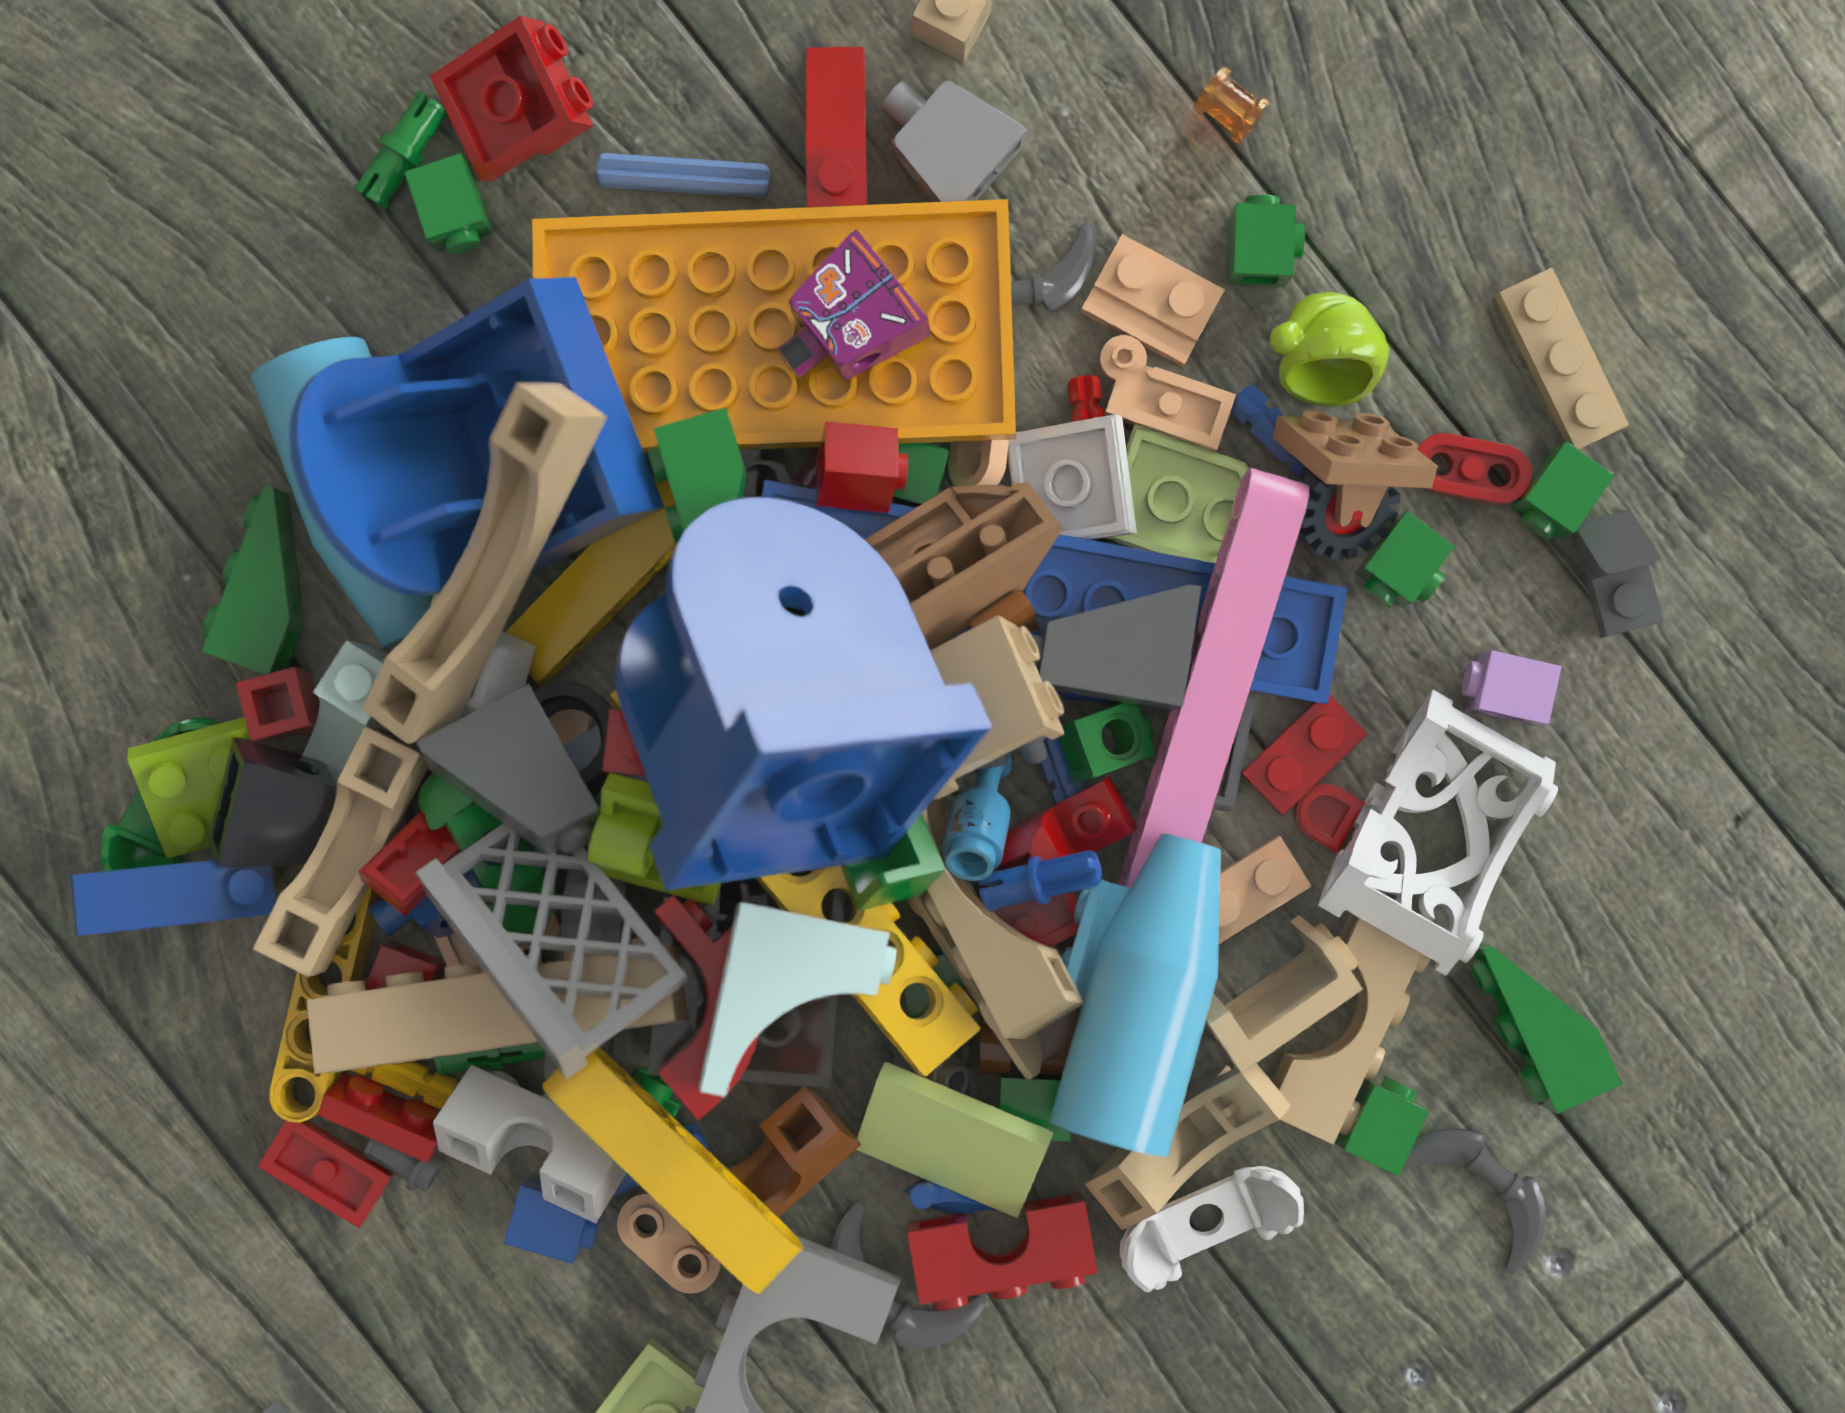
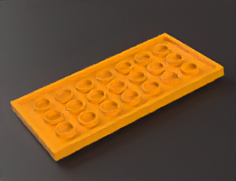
M1008 199L532 219L533 278H577L644 453H648L647 448L658 445L653 428L726 407L730 416L739 450L820 447L825 421L898 428V444L1016 439ZM857 229L927 316L930 335L923 341L851 379L844 380L827 358L798 378L777 351L779 346L803 329L792 314L789 300L843 240Z

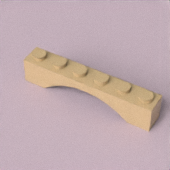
M560 383L516 384L490 439L491 465L488 488L479 519L469 543L451 577L431 607L410 633L386 657L362 707V710L407 744L416 742L458 720L607 418L605 414Z
M934 798L921 815H923L946 870L927 889L929 894L924 896L925 904L933 919L941 927H947L956 945L951 949L953 959L967 979H974L983 997V1000L979 1002L980 1011L989 1027L997 1034L1002 1033L1005 1038L1024 1040L1082 1006L1085 1002L1056 949L1029 939L1002 921L993 911H988L970 882L958 878L948 870L942 854V845L946 831L942 798Z

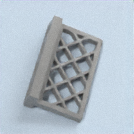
M503 823L444 865H441L437 858H435L415 873L429 900L564 1077L568 1079L587 1065L586 1055L687 983L688 980L683 970L601 868L588 862V852L583 846L568 852L571 856L560 855L561 849L549 855L518 851L520 835ZM506 844H508V845H507V850H502V849H501L503 846H505ZM482 861L504 863L498 890L474 888L468 883L463 874ZM515 864L547 867L541 894L509 891ZM557 868L584 871L589 878L585 898L552 895ZM597 889L607 901L595 900ZM484 902L495 903L493 914ZM506 904L539 907L533 935L506 932L502 927ZM549 908L582 911L577 939L544 936ZM592 913L620 916L624 921L621 944L588 941ZM633 934L643 946L631 945ZM519 947L530 948L528 959ZM541 949L574 952L569 981L546 979L540 976L537 969ZM585 953L618 957L613 985L580 982ZM628 958L655 960L666 974L647 989L623 986ZM554 992L566 994L564 1005L557 998ZM577 995L611 998L607 1018L584 1033L573 1018ZM621 999L630 1000L620 1008Z

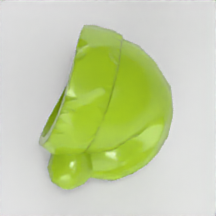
M1321 292L1306 296L1293 306L1287 322L1279 324L1271 331L1270 345L1276 353L1282 355L1279 366V379L1282 387L1291 396L1315 406L1337 407L1362 400L1374 389L1383 376L1389 358V348L1385 334L1366 307L1353 297L1337 292Z

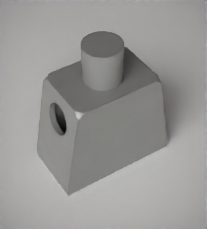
M903 80L891 90L881 105V108L903 127L892 141V154L930 202L977 200L1026 143L1027 129L1022 124L948 80L944 81L928 100L923 98Z

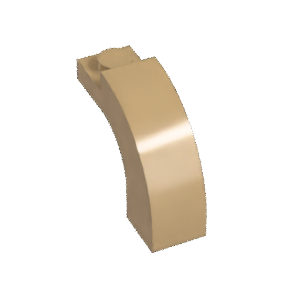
M1257 1063L1243 1073L1237 1067L1231 1070L1226 1065L1186 1091L1168 1157L1149 1155L1119 1147L1087 1180L1085 1186L1121 1230H1124L1156 1215L1180 1186L1201 1166L1236 1141L1280 1120L1291 1105Z

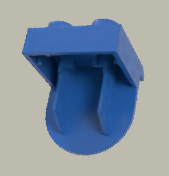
M576 277L527 279L399 355L341 360L313 375L303 386L293 407L289 429V444L294 474L306 506L324 536L349 564L367 578L385 588L407 595L429 596L441 592L462 557L479 519L488 488L491 465L490 439L517 383H560L607 416L530 574L665 508Z

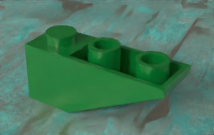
M726 407L653 428L658 445L647 449L658 484L666 481L670 483L675 504L665 507V511L675 543L680 541L688 527L700 515L715 506L742 499L747 474Z
M264 484L261 495H254L246 508L243 525L248 529L240 550H234L225 564L222 580L227 585L219 606L213 605L204 619L201 636L206 640L201 652L266 675L288 669L305 622L289 494Z
M1480 943L1474 954L1475 961L1469 963V968L1482 994L1487 995L1491 993L1500 1012V1015L1493 1018L1496 1029L1509 1050L1515 1047L1525 1067V1069L1518 1071V1075L1526 1094L1533 1104L1541 1102L1543 1107L1559 1114L1623 1085L1596 1027L1492 946Z

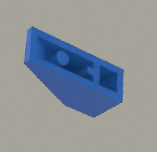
M216 860L70 875L76 936L269 915L276 904L272 866L224 868L218 867Z

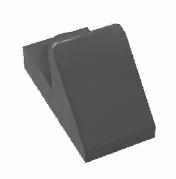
M1626 510L1582 522L1572 535L1600 637L1604 638L1664 622L1649 568L1650 564L1661 561L1660 555L1632 512Z

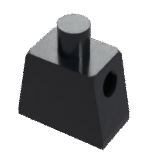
M233 737L208 838L218 867L234 868L306 864L322 836L336 800V783L327 765L316 759L244 738Z

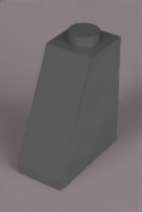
M1189 584L1047 622L1041 627L1040 636L1032 635L1040 653V659L1034 663L1042 682L1048 681L1055 691L1171 711L1183 707L1201 586Z
M529 684L416 741L430 771L545 854L549 855L558 849H561L563 853L571 852L591 841L595 824L600 815L599 809Z

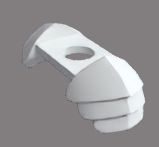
M1244 1167L1236 1170L1234 1175L1167 1203L1156 1215L1128 1227L1120 1241L1122 1267L1137 1286L1145 1292H1151L1153 1289L1158 1290L1165 1287L1167 1281H1176L1181 1277L1182 1270L1179 1260L1255 1228L1264 1240H1271L1277 1233L1289 1234L1294 1227H1300L1303 1223L1304 1205L1303 1198L1300 1196V1189L1282 1171L1270 1167ZM1203 1204H1213L1222 1210L1220 1223L1214 1229L1207 1232L1194 1230L1189 1223L1192 1212Z

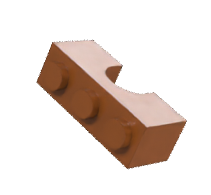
M804 1085L759 1125L767 1135L761 1147L748 1159L734 1167L728 1168V1170L779 1217L862 1144L828 1100ZM687 1231L701 1252L713 1256Z

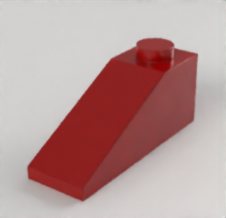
M865 47L806 48L807 207L868 205Z

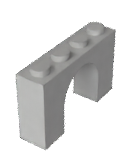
M796 1235L803 1245V1250L761 1294L754 1293L743 1284L739 1296L730 1292L727 1295L716 1323V1327L725 1330L718 1351L714 1352L708 1349L698 1370L694 1384L704 1389L696 1409L686 1406L683 1413H765L755 1401L748 1386L746 1358L754 1336L768 1325L789 1318L811 1319L877 1344L902 1277Z

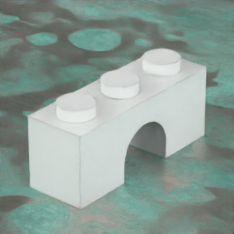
M471 1065L433 1121L440 1152L490 1175L501 1158L516 1147L530 1145L544 1149L549 1153V1156L539 1171L543 1199L594 1223H597L627 1173L564 1113L547 1094L539 1096L520 1087L518 1082L511 1076L500 1071H491L489 1073Z

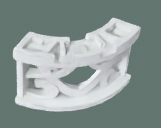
M1432 690L1392 750L1396 758L1394 764H1390L1386 770L1388 773L1384 779V782L1387 783L1384 787L1374 782L1364 799L1366 803L1353 825L1356 830L1352 835V840L1344 851L1341 850L1337 854L1318 906L1337 917H1340L1344 910L1349 911L1436 961L1434 970L1446 976L1458 960L1467 963L1477 951L1483 938V931L1478 928L1496 880L1533 815L1541 817L1551 806L1557 794L1558 786L1553 784L1555 761L1546 756L1543 758L1537 756L1452 707L1453 701ZM1445 731L1452 733L1483 752L1467 764L1463 755L1445 734ZM1492 757L1526 776L1520 790L1509 802L1501 801L1496 795L1497 785L1508 778V776H1495L1477 785L1474 775ZM1421 774L1427 775L1430 778L1431 788L1438 785L1444 777L1448 782L1440 792L1429 798L1422 797L1415 787L1417 777ZM1455 797L1464 826L1467 857L1441 870L1415 874L1416 852L1407 831L1393 819L1397 810L1408 813L1428 812ZM1487 820H1501L1489 840ZM1383 843H1390L1397 847L1400 855V874H1393L1397 868V859L1388 862L1382 858L1380 848ZM1467 881L1459 898L1450 888ZM1383 893L1397 895L1396 901ZM1413 895H1420L1419 909L1423 916L1411 910ZM1435 906L1442 907L1447 912L1449 924L1446 930L1431 921L1435 919Z

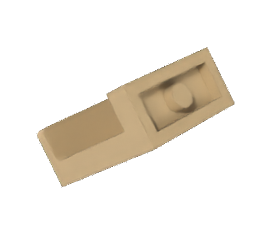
M997 615L930 651L945 686L973 684L991 724V729L939 791L935 799H940L958 790L955 779L1040 736H1046L1054 740L1064 734L1058 716L1064 713L1062 703L1053 686L1048 681L1042 682L1034 663L1040 659V653L1032 635L1024 626L1019 628Z
M1298 915L1290 923L1305 945L1303 952L1225 1006L1213 994L1204 1027L1241 1073L1363 990L1351 972L1359 966L1356 958L1339 936L1334 938L1323 923H1319L1314 927Z

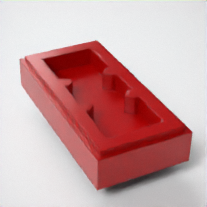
M421 811L358 872L360 880L406 916L427 896L415 872L435 858H437L441 865H444L461 852L448 828L444 826L436 830L430 829L426 823L425 813ZM490 831L485 832L480 839L489 834Z

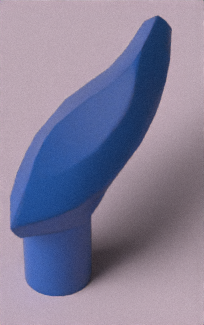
M926 1179L919 1180L904 1191L910 1196L912 1204L919 1209L931 1207L944 1212L963 1214L985 1210L999 1211Z

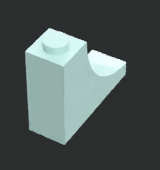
M346 640L313 691L319 697V712L312 735L302 756L319 760L327 765L336 783L335 796H337V781L364 727L380 728L394 734L362 710L379 671L389 654L380 648Z
M743 902L737 903L698 1089L701 1092L726 1096L732 1075L747 1047L769 1023L793 1007L812 999L834 994L862 993L877 996L879 983L889 985L894 969L896 948L887 947L890 933Z

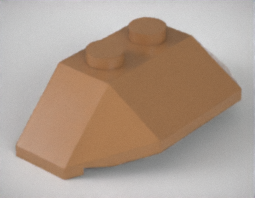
M1028 482L1012 483L1011 487L998 485L956 486L944 490L869 536L865 541L882 557L898 579L927 646L931 650L970 626L971 619L1013 591L1019 589L1023 591L1061 533L1062 528L1059 521Z

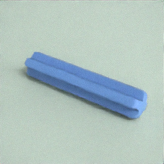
M602 153L597 161V181L603 188L765 198L770 190V170L766 164L615 153Z

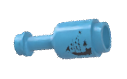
M1011 751L1009 752L1007 765L974 770L977 773L974 787L959 792L952 802L942 845V854L948 870L958 878L968 881L983 880L989 877L1002 861L1011 810L1007 800L997 791L1000 778L1007 776L1011 771Z

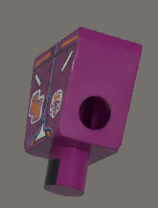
M856 229L843 240L790 298L789 305L792 314L803 329L779 346L777 351L798 378L827 358L838 374L844 380H847L923 341L930 335L927 316Z

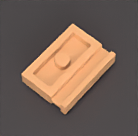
M1122 234L1082 306L1080 313L1121 335L1136 338L1148 350L1183 367L1225 289Z

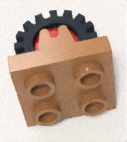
M1316 410L1303 411L1301 417H1277L1272 438L1300 461L1299 464L1305 469L1301 476L1291 472L1288 479L1302 482L1309 486L1308 503L1298 536L1321 556L1324 553L1329 559L1339 560L1341 553L1347 559L1357 557V546H1360L1367 553L1375 547L1370 538L1377 534L1384 539L1389 533V530L1383 526L1384 521L1395 522L1398 512L1390 505L1400 503V493L1393 487L1432 488L1438 465L1417 450L1418 444L1416 442L1401 437L1390 429V423L1385 418L1369 413H1357L1354 419H1337L1333 415Z

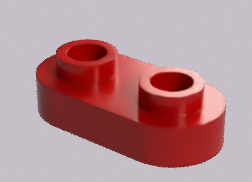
M1450 433L1432 435L1418 445L1417 450L1430 460L1433 456L1439 455L1445 458L1448 463L1446 475L1440 476L1436 474L1432 488H1422L1426 492L1483 504L1504 505L1521 497L1530 485L1532 470L1529 460L1522 451L1514 446ZM1491 466L1499 467L1504 471L1506 479L1503 486H1494L1489 481L1488 471Z

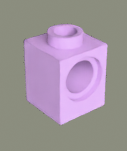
M1493 650L1478 653L1477 661H1470L1468 663L1462 681V695L1469 696L1466 710L1533 726L1549 725L1562 666Z

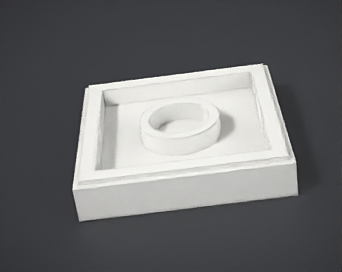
M1113 414L1016 432V439L1009 440L1007 454L1011 485L1012 483L1028 482L1059 521L1062 528L1060 535L1087 540H1099L1137 533L1122 416Z

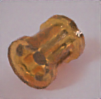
M1224 66L1202 91L1194 103L1193 110L1199 115L1206 112L1232 132L1231 139L1239 145L1265 114L1271 101L1265 96L1257 99L1231 78L1232 71Z

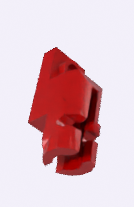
M1107 776L1008 828L1002 861L998 867L1000 870L1027 865L1029 859L1034 856H1039L1045 861L1084 851L1096 852L1132 834L1138 826L1110 776ZM984 885V886H982V887H980V888H978V889L975 890L976 893L978 894V896L980 897V899H981V896H980L979 889L989 888L988 885Z

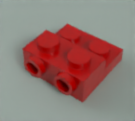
M520 15L429 76L480 181L492 182L536 153L549 155L593 127L587 110L593 107L592 97L580 79L575 76L570 78L561 58L568 54L567 45L558 30L551 24H544L543 21Z

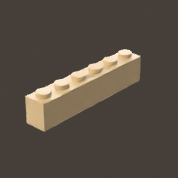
M637 938L632 939L631 945L643 946ZM663 946L682 969L679 947ZM563 951L564 961L541 964L540 955L537 972L542 978L569 981L574 952ZM585 953L580 982L613 985L618 957ZM628 958L623 986L647 989L666 974L655 960ZM478 963L444 968L446 979L424 982L423 972L387 976V988L365 991L364 981L332 984L327 986L328 997L307 1000L315 1074L341 1072L538 1043V1041L487 974L482 973V968ZM684 985L622 1030L687 1021L688 1012ZM554 992L557 998L564 1005L566 994ZM577 995L573 1018L584 1033L607 1018L611 998ZM621 999L620 1008L630 1000Z

